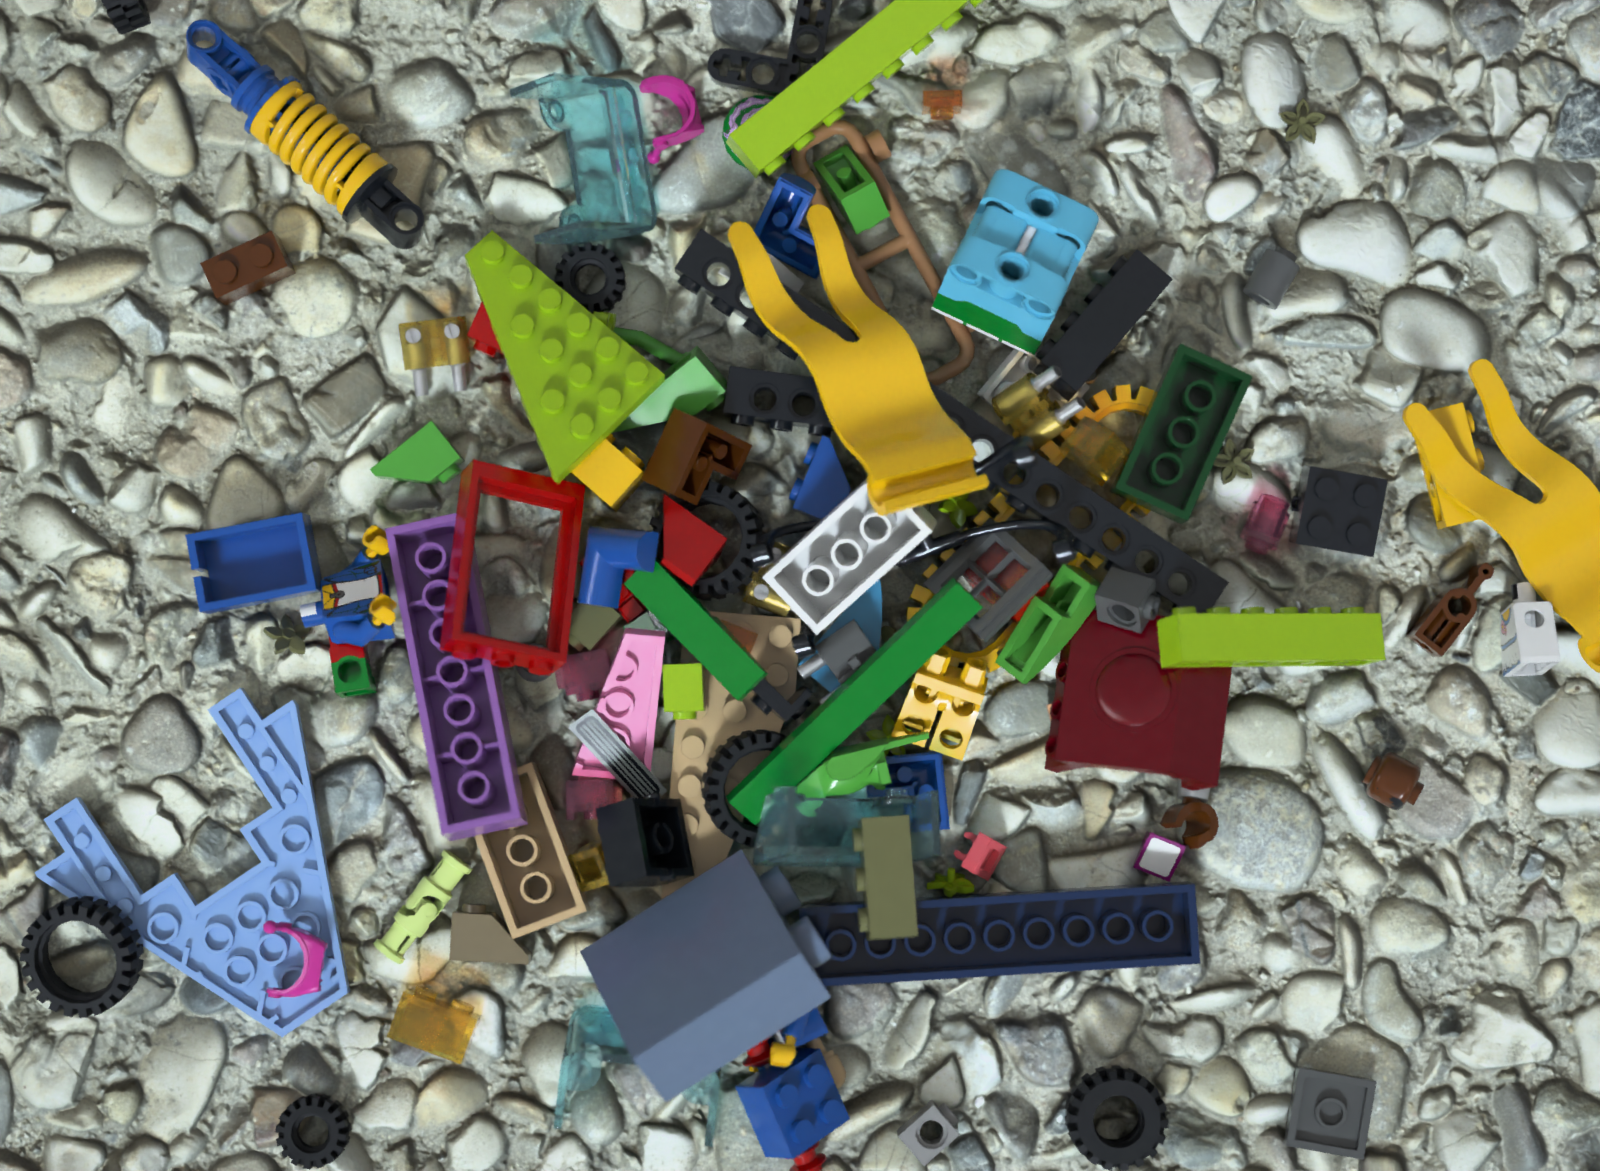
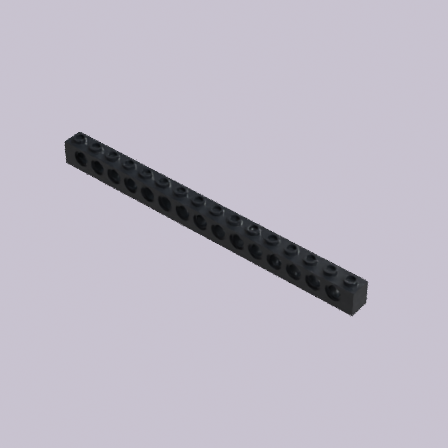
M700 229L675 266V273L680 276L677 282L695 295L701 290L713 298L710 304L724 315L730 317L732 312L746 320L743 327L762 339L767 334L779 342L775 348L795 361L799 354L766 327L754 308H748L741 303L740 297L746 288L734 251L703 229ZM715 267H723L730 273V279L726 284L716 286L709 282L707 278L708 273ZM781 282L793 302L808 317L827 327L845 341L857 342L859 340L858 335L852 329ZM929 382L944 412L965 432L972 444L984 442L990 447L992 454L1014 440L1013 437ZM1013 452L977 475L986 474L989 485L985 490L992 493L994 488L1007 495L1008 497L1005 502L1016 511L1025 515L1027 510L1041 518L1040 520L1058 522L1067 527L1074 537V549L1087 558H1091L1095 554L1107 562L1103 567L1106 571H1109L1111 567L1155 579L1157 597L1172 606L1169 611L1171 614L1172 609L1179 607H1196V613H1206V609L1214 606L1229 583L1035 452L1037 465L1023 469L1024 479L1020 484H1010L1003 476V470L1007 464H1017ZM973 460V465L979 463V462ZM1047 485L1055 490L1057 499L1053 506L1045 507L1037 501L1036 492L1040 486ZM1075 507L1083 508L1089 515V523L1084 529L1075 528L1070 523L1069 514ZM1107 529L1116 530L1121 535L1122 544L1117 551H1110L1103 545L1102 536ZM1046 530L1054 536H1058V533ZM1140 551H1146L1154 558V568L1149 573H1143L1136 567L1135 558ZM1174 573L1183 575L1187 581V589L1182 595H1176L1169 589L1168 581Z

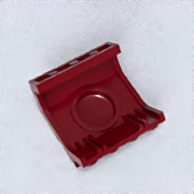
M1092 610L1060 653V660L1055 672L1057 679L1055 696L1050 708L1052 718L1049 738L1045 745L1046 761L1044 769L1056 773L1083 767L1162 774L1180 779L1181 787L1192 791L1217 787L1232 667L1161 668L1157 620L1168 616L1157 615L1154 620L1148 621L1142 633H1137L1098 621L1097 611Z

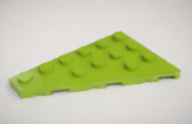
M492 230L465 254V262L471 277L474 279L478 295L484 304L500 350L504 354L507 367L514 379L531 427L535 431L537 442L551 471V477L559 484L664 382L665 374Z

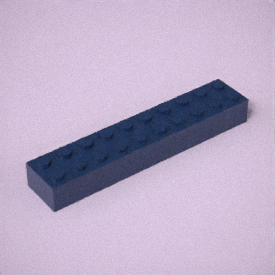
M1189 881L954 895L951 898L948 896L915 898L918 936L901 939L866 941V932H859L857 909L864 908L863 901L803 904L799 907V920L808 916L833 956L815 968L825 986L1200 964L1195 884Z

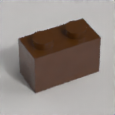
M272 230L200 263L216 299L224 305H228L296 273L281 239Z

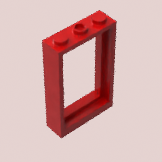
M474 459L462 471L439 650L452 652L453 657L463 660H471L476 657L490 660L492 665L502 668H509L514 665L526 667L530 673L536 675H550L567 662L585 485L565 480L558 484L552 477ZM481 493L560 511L546 648L464 631Z

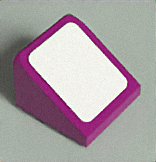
M1147 831L1133 868L1170 882L1186 846Z

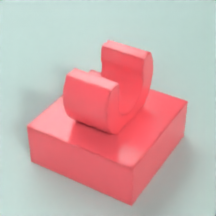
M965 832L964 837L972 841L973 845L967 854L955 850L953 854L962 861L961 867L989 881L1007 847L979 832L978 836L972 832Z

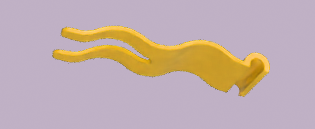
M815 204L809 208L806 217L815 243L818 265L827 297L837 315L858 335L859 340L857 342L845 341L800 310L785 291L769 255L752 227L746 222H734L730 226L727 236L737 258L749 299L766 327L775 336L792 347L809 368L834 430L845 447L861 462L869 474L867 477V492L875 512L880 516L987 488L989 481L986 474L977 476L973 460L977 453L970 438L948 417L937 401L912 339L896 319L875 305L859 286L853 275L842 236L830 209L824 205Z
M1478 359L1469 365L1468 374L1482 401L1492 436L1507 460L1521 474L1540 488L1543 493L1540 502L1532 503L1517 493L1488 479L1471 466L1458 452L1445 429L1423 404L1412 403L1406 406L1402 414L1403 421L1416 440L1426 466L1437 484L1457 504L1487 523L1503 537L1514 552L1522 572L1534 590L1544 601L1551 602L1553 610L1580 634L1581 638L1578 640V649L1582 658L1594 671L1600 673V493L1592 481L1579 468L1546 447L1529 432L1519 419L1509 392L1492 363L1486 359Z

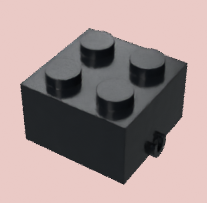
M1303 466L1297 496H1293L1291 501V511H1294L1289 542L1374 557L1388 480L1314 466Z
M660 793L644 796V798L632 797L595 809L598 821L597 829L601 838L605 860L604 867L608 876L609 887H658L695 876L680 799L661 798Z

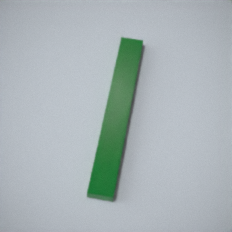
M953 577L726 796L728 803L754 825L759 823L983 608L981 603Z

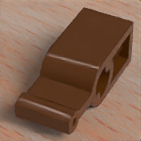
M1487 562L1473 566L1469 570V578L1462 587L1449 589L1437 595L1406 636L1432 657H1442L1475 615L1477 602L1473 594L1484 580L1493 576L1495 568ZM1459 599L1462 604V611L1451 614L1448 609L1449 600Z

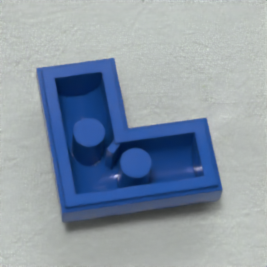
M783 173L779 176L754 232L767 253L817 279L820 275L815 243L811 230L801 225L816 193V188L810 182L797 175Z
M591 526L587 535L578 603L618 608L624 569L654 572L659 533Z
M933 751L885 756L892 783L885 785V790H878L873 785L866 786L867 798L906 794L910 833L950 829L942 754Z

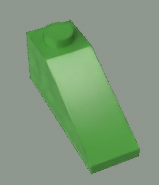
M696 346L663 372L665 374L664 382L612 433L668 421L674 408L692 416L698 414L704 408L707 411H711L724 400L725 395L723 393L726 391L727 380L702 350Z

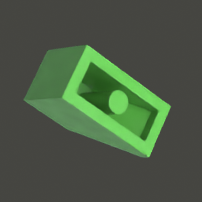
M847 145L813 163L840 213L856 235L866 229L873 228L878 222L890 216L874 179Z
M430 421L370 470L380 479L431 485L441 481L444 485L462 471L459 465L465 460L433 421Z

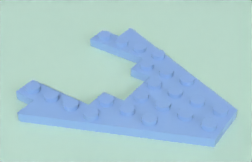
M239 688L209 708L208 711L272 806L271 809L240 829L261 861L259 864L199 904L178 873L172 874L143 893L81 797H76L44 819L65 852L34 873L39 879L68 898L78 897L80 899L84 896H92L94 902L100 898L108 901V908L116 905L122 910L119 914L122 919L129 916L133 921L129 926L130 930L138 929L141 937L136 941L137 943L143 944V947L283 1037L349 993L350 987L298 703L296 700H291L266 718H263L244 688ZM266 921L292 923V927L302 928L328 944V948L325 950L324 968L321 975L323 980L320 982V986H322L321 991L298 997H268V993H266L267 988L287 989L294 985L301 976L304 967V954L299 942L290 934L282 931H275L272 934L266 933L263 930V925Z

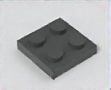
M1296 1066L1283 1144L1289 1147L1364 1160L1377 1081Z

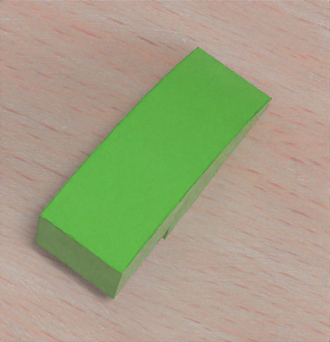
M1062 564L1043 597L1036 595L1033 597L995 662L1021 683L1027 684L1062 650L1096 606L1095 593L1101 583L1079 567Z

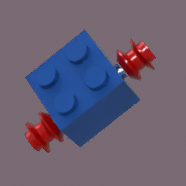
M770 1037L746 1051L748 1055L742 1061L743 1065L754 1068L758 1067V1071L736 1085L735 1088L765 1157L793 1159L794 1164L789 1171H821L822 1164L826 1161L827 1157L823 1153H816L815 1148L819 1145L822 1138L844 1124L850 1117L820 1048H796L795 1057L789 1066H773L770 1064L772 1045H769L768 1039Z

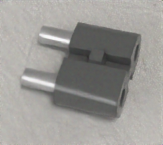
M853 619L815 645L818 654L797 667V670L803 679H806L823 666L828 665L841 686L877 650L873 647L855 619ZM836 688L835 690H833L832 692H830L829 694H827L825 697H823L822 699H820V700H819L820 703L822 704V703H823L828 697H830L838 688Z

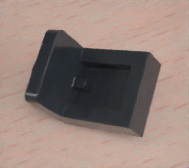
M763 678L751 690L754 695L750 701L765 715L772 711L781 720L787 722L791 717L794 720L798 719L808 709L811 703L807 699L813 692L807 687L801 686L786 700Z

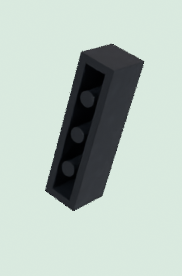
M1138 249L1129 259L1122 255L1107 272L1113 278L1105 287L1099 282L1084 299L1089 306L1080 315L1074 310L1061 325L1060 329L1065 333L1056 343L1050 338L1036 354L1040 363L1033 372L1038 376L1051 366H1058L1062 376L1049 384V386L1068 402L1173 280Z

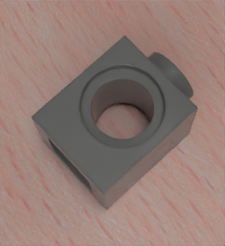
M1115 567L1110 568L1095 593L1098 621L1137 633L1143 632L1148 621L1154 620L1160 609L1161 601L1157 597L1155 579Z

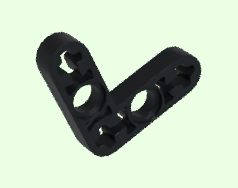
M798 0L787 59L721 48L714 51L708 60V74L711 80L722 87L777 96L793 83L790 81L791 78H797L799 75L800 62L792 63L794 58L803 63L816 62V64L823 59L832 14V0H820V5L826 8L825 10H818L816 26L823 25V29L813 25H799L800 21L808 24L810 9L804 6V4H809L812 0ZM804 34L814 35L819 41L818 49L811 54L802 53L797 47L798 39ZM727 58L730 59L732 67L742 69V61H748L746 81H740L741 73L732 70L728 71L727 77L720 76L719 69L714 67L715 64H722L723 59ZM808 64L806 72L813 66ZM758 65H768L773 69L774 77L770 83L758 84L752 78L753 69Z

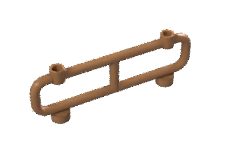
M839 119L829 128L823 123L813 131L816 138L800 152L795 148L791 150V163L796 175L807 180L816 188V193L811 202L812 205H824L832 212L844 242L850 267L859 286L875 305L888 313L866 271L907 249L935 300L942 280L879 166L880 162L892 157L880 131L876 129L863 136L856 125L847 120ZM837 134L847 138L858 160L874 179L890 214L889 217L899 233V236L860 257L857 256L806 160V154L811 147ZM944 315L943 317L952 331L960 350L954 360L934 371L925 372L927 380L935 386L950 380L970 366L975 353L974 341L970 334L975 330Z

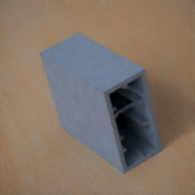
M742 849L580 951L632 1060L666 1102L831 998L815 968L833 957L808 916H805L791 926L785 917L801 907V901L778 865L759 876Z

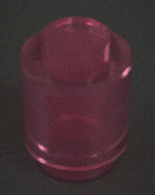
M1260 494L1258 501H1253L1240 537L1246 541L1244 546L1259 554H1267L1268 550H1277L1290 514L1287 512L1290 504L1278 497Z

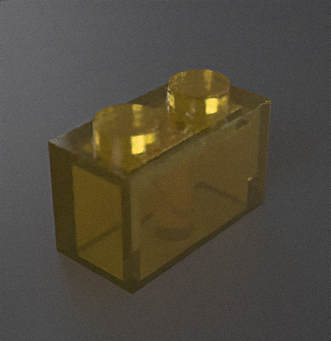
M416 985L414 990L409 988L405 990L387 1037L462 1064L466 1059L482 1015L474 1013L475 1006L464 1001L453 999L450 1004L436 999L438 993L423 986Z

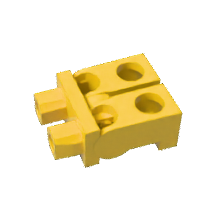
M942 646L914 673L903 703L895 718L891 736L899 737L915 734V732L907 730L904 725L921 730L916 733L926 731L930 733L937 711H941L933 730L929 749L962 761L985 695L988 682L986 677L987 661L975 656L967 657L964 668L961 669L949 665L953 651L948 647ZM941 738H944V739H947V740H950V741H953V742H956V743H959V744H957V745H948V744L944 743V741H943ZM927 739L912 744L925 747Z

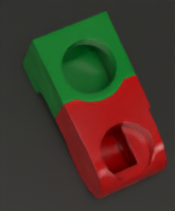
M329 636V652L335 693L341 698L376 693L368 645L359 647L347 643L335 644Z

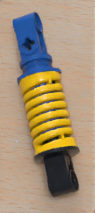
M198 20L188 27L186 32L188 60L205 74L218 90L232 99L231 106L238 112L243 111L248 115L244 125V130L248 134L254 136L262 144L269 146L270 151L280 156L284 164L290 165L295 174L301 175L306 184L312 185L317 194L324 195L325 201L328 204L336 205L338 213L342 215V219L348 224L363 217L389 240L393 246L399 249H410L419 243L424 224V214L419 206L414 204L392 184L398 172V169L393 164H389L378 153H371V148L368 144H360L359 136L354 133L349 134L348 126L342 123L338 124L337 116L330 113L327 114L326 106L315 104L314 96L311 93H304L302 85L297 78L288 76L280 81L275 76V71L268 65L261 66L244 47L234 42L217 24L209 20ZM208 41L213 45L209 48H201L196 43ZM408 221L415 228L402 230L397 227L396 223Z

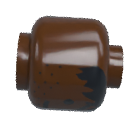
M1392 752L1385 754L1383 757L1376 755L1362 781L1367 785L1366 793L1370 798L1392 810L1401 809L1406 802L1414 805L1424 787V784L1418 782L1421 775L1420 768Z

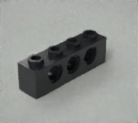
M730 366L723 413L725 417H731V424L753 427L754 421L769 422V429L792 432L793 426L808 428V434L820 437L822 435L831 437V432L835 431L826 414L813 377ZM761 391H770L777 399L776 404L769 410H761L754 404L755 396ZM800 396L810 397L815 403L813 412L805 416L797 414L792 407L796 398Z

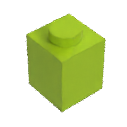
M701 663L663 664L664 712H673V720L697 719L696 711H705L704 666Z

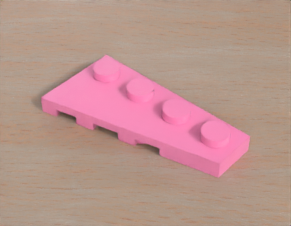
M625 628L594 711L651 772L665 631ZM582 743L572 767V775L616 779Z

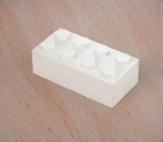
M866 479L771 565L762 578L805 624L818 635L933 531L938 521L923 505L884 516L878 515L869 500Z

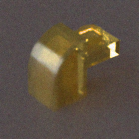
M1086 416L1080 420L1059 447L1060 452L1065 457L1075 462L1091 481L1101 487L1130 452L1113 431Z

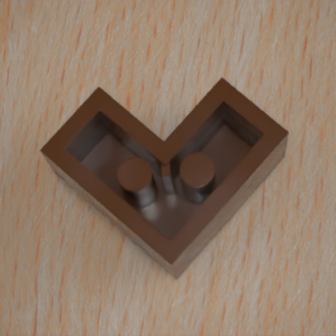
M674 408L647 463L641 480L697 505L713 470L731 479H737L752 445L701 419Z

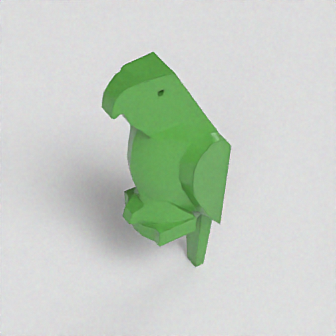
M928 731L893 738L885 737L836 748L792 790L796 807L805 815H815L816 811L814 808L819 806L826 796L852 794L868 785H873L878 790H885V785L892 782L884 750L929 739Z

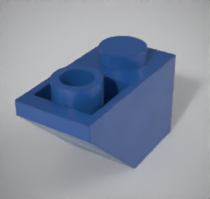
M823 435L819 444L811 442L803 462L810 467L804 480L797 477L789 496L790 500L795 501L793 511L815 520L823 519L851 492L850 485L830 438Z

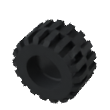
M1111 1065L1109 1069H1105L1103 1066L1096 1068L1095 1073L1091 1075L1086 1073L1082 1076L1081 1079L1083 1081L1078 1086L1074 1084L1070 1091L1072 1096L1070 1100L1067 1099L1065 1105L1067 1110L1065 1124L1069 1131L1068 1134L1079 1152L1094 1165L1099 1164L1103 1169L1111 1171L1113 1168L1127 1171L1129 1166L1134 1164L1138 1168L1145 1164L1143 1160L1150 1155L1153 1158L1158 1153L1155 1149L1159 1143L1163 1145L1165 1141L1164 1128H1168L1165 1102L1161 1099V1094L1153 1084L1133 1069H1123L1117 1065ZM1112 1096H1126L1136 1104L1138 1109L1136 1126L1127 1136L1120 1139L1103 1138L1096 1131L1093 1124L1097 1107L1105 1099Z

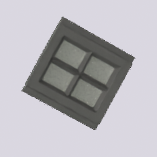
M989 518L983 525L996 523V521ZM1007 531L968 539L923 584L936 595L954 577L981 603L983 608L966 625L986 643L1054 575Z

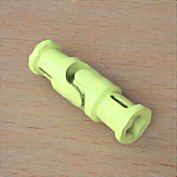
M443 850L441 853L443 858L432 873L421 879L408 897L406 904L394 915L395 922L382 939H376L373 943L381 953L397 964L404 962L405 958L403 955L417 937L421 938L425 934L429 924L435 920L453 897L451 891L463 875L470 874L473 870L467 863L449 850ZM427 896H434L435 901H430Z

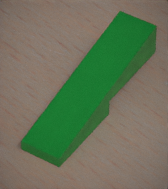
M655 559L654 572L636 571L624 585L737 701H741L768 675L765 669L719 618L712 616L681 580L660 564L662 559Z

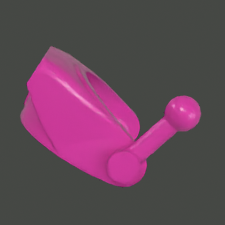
M667 75L653 76L641 81L639 85L640 92L656 93L669 98L678 107L682 116V128L672 134L659 136L652 140L653 147L655 148L648 153L647 160L651 164H656L660 161L662 150L697 137L704 132V125L701 121L694 87L685 84L679 78Z
M266 921L263 925V930L266 933L272 934L275 931H282L290 934L299 942L304 954V967L301 976L294 985L287 989L267 988L266 993H268V997H298L321 991L322 986H320V982L323 981L321 975L324 968L325 950L328 948V944L302 928L292 927V923Z

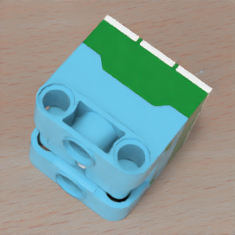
M1006 169L997 170L993 174L965 236L961 240L948 267L931 310L1034 357L1059 309L1068 285L1099 222L1098 215L1091 208L1020 174Z

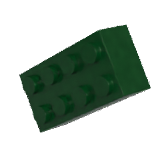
M1180 343L1174 349L1110 492L1177 523L1183 524L1187 522L1253 376Z

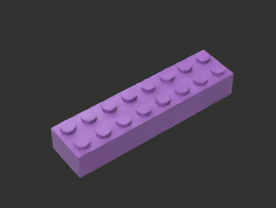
M456 513L385 528L441 835L449 841L528 824L498 667L492 665L490 660L476 657L471 660H463L453 657L452 652L439 650ZM474 545L464 631L492 637Z

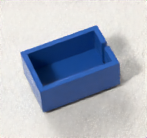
M303 512L185 535L192 570L208 571L209 578L204 576L193 577L199 612L212 614L321 593L320 581L322 577L310 515Z

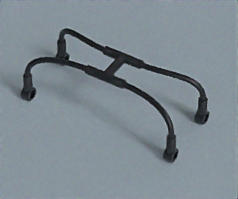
M1022 435L1010 441L975 464L976 474L978 475L1012 452L1020 470L1037 465L1033 439ZM822 519L780 526L763 534L758 543L750 546V552L755 565L761 568L775 562L773 547L776 538L810 531ZM1022 519L986 524L964 531L958 529L934 539L930 533L893 567L897 565L898 567L906 566L953 547L963 545L965 540L978 536L1020 529H1041L1058 533L1057 540L1053 541L1052 545L1060 564L1076 559V552L1073 546V534L1064 525L1048 520ZM806 624L801 627L798 635L792 637L793 648L800 659L816 653L813 641L815 633Z

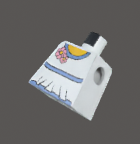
M1529 582L1516 583L1511 585L1513 603L1500 613L1499 618L1503 677L1543 675L1560 662L1552 603L1549 601L1537 602L1536 591Z

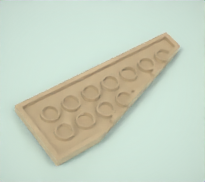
M708 611L712 616L718 617L737 640L746 647V650L768 673L764 679L788 700L796 691L798 656L793 648L792 637L800 633L801 619ZM682 644L680 664L700 663ZM705 667V711H696L697 719L675 721L669 794L670 799L681 800L695 876L662 885L661 900L725 860L734 840L726 836L715 826L704 807L705 800L702 798L701 788H704L702 776L703 772L706 773L708 770L706 764L709 758H713L716 755L715 750L718 746L725 745L727 739L733 735L739 736L741 732L747 730L756 731V729L780 733L784 721L772 711L765 715L750 701L754 695L751 691L741 701H737ZM771 751L752 752L740 758L729 771L725 783V799L732 815L741 822L744 815L728 803L726 796Z

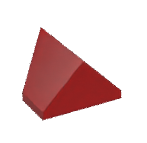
M663 493L664 558L660 564L693 586L717 562L728 538Z

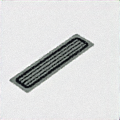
M593 709L569 725V729L632 797L644 798V796L660 793L662 796L667 792V789Z

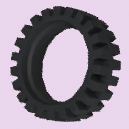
M710 481L706 485L697 505L669 494V498L689 512L699 506L708 504L726 507L734 513L740 523L742 534L739 553L727 569L716 576L700 578L693 586L679 578L681 582L696 598L705 601H711V598L724 599L727 598V593L734 595L741 591L739 586L741 584L748 585L753 580L750 577L753 571L758 573L760 569L755 565L750 552V546L758 543L760 537L766 534L762 530L765 525L762 518L757 514L759 513L757 509L742 494L717 482ZM660 503L656 509L660 514L657 518L652 516L649 525L653 527V532L659 533L656 558L663 559V503Z
M763 729L741 732L739 736L733 735L728 738L725 745H719L715 750L716 755L713 758L710 757L706 764L708 770L706 773L703 772L702 782H704V788H701L702 798L705 800V810L710 815L711 821L721 832L740 844L754 848H774L776 844L784 845L789 842V838H797L802 834L801 829L803 826L808 827L813 820L810 818L811 815L801 813L794 801L793 807L782 819L771 825L755 827L739 821L732 815L726 803L725 783L729 771L736 762L752 752L767 750L772 752L788 737L786 735Z
M84 896L80 899L72 897L47 909L27 929L28 934L23 937L21 946L25 947V949L20 952V961L26 962V965L21 968L23 977L30 976L32 979L27 983L30 991L38 989L41 993L36 998L41 1003L49 1000L51 1002L49 1009L58 1012L64 1009L63 1015L73 1017L77 1013L79 1018L89 1017L92 1014L96 1016L120 1002L137 983L140 977L138 973L143 968L144 960L139 959L144 953L143 944L137 945L136 943L141 936L138 929L130 930L129 926L133 921L129 916L122 919L119 916L122 910L116 905L108 908V901L100 898L94 902L92 896ZM69 921H83L98 928L109 939L116 954L117 970L112 982L106 988L96 992H82L68 986L55 973L49 960L48 942L52 932L59 925Z

